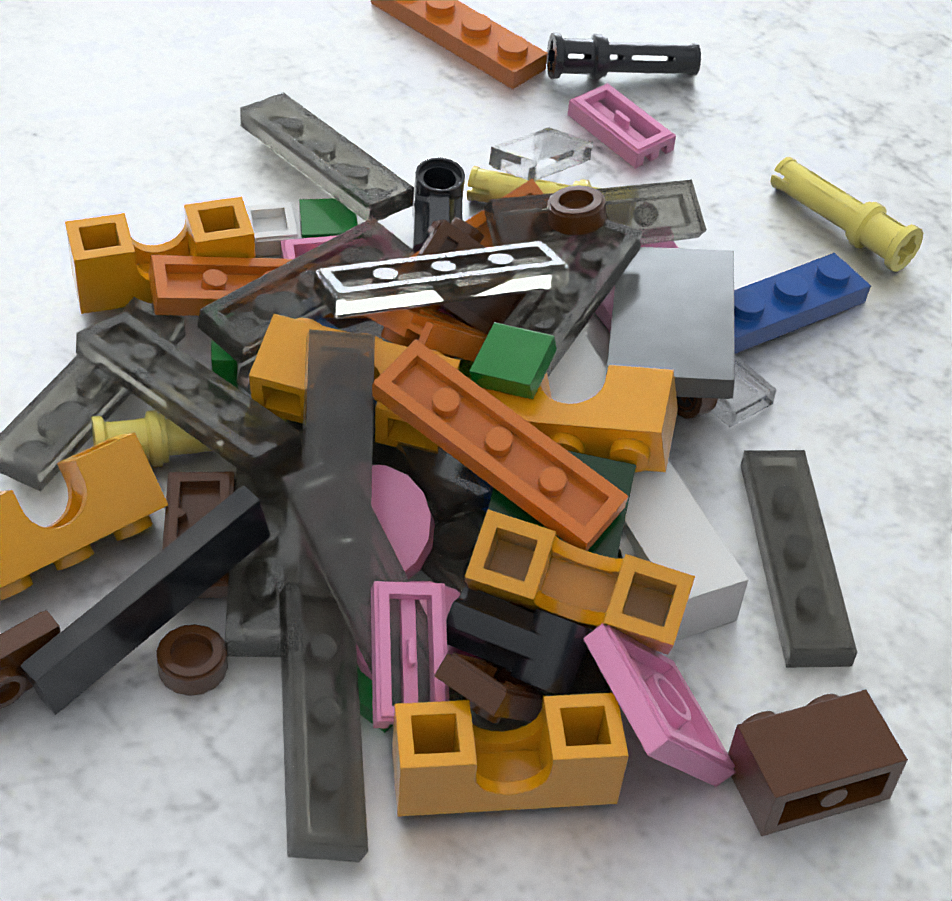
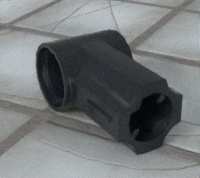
M442 157L429 158L422 161L416 168L412 204V255L421 250L430 236L427 230L433 221L445 219L451 223L454 217L462 219L465 173L464 169L451 159Z
M464 587L460 596L453 601L446 619L447 645L512 670L510 676L556 695H571L589 649L583 638L592 632L588 628L542 610L536 609L534 613L511 605L508 601Z

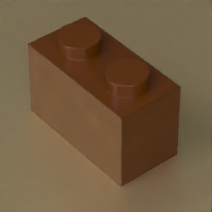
M866 689L840 697L837 694L822 695L809 702L806 706L778 714L772 711L754 714L741 724H737L728 752L735 765L734 770L736 772L731 778L761 837L890 799L908 761Z

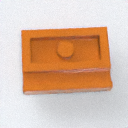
M371 291L362 315L384 326L380 335L382 338L406 347L416 339L430 350H436L450 358L455 356L474 362L488 336L449 314Z

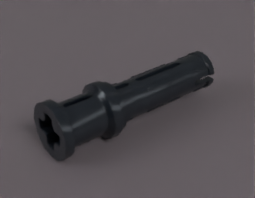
M552 32L547 45V72L550 79H559L561 74H589L592 80H600L602 77H606L608 72L697 75L701 66V48L698 43L609 42L608 38L602 34H593L590 39L563 38L561 33ZM583 54L584 57L582 59L568 58V55ZM610 55H617V58L610 59ZM634 55L667 56V60H632V57Z

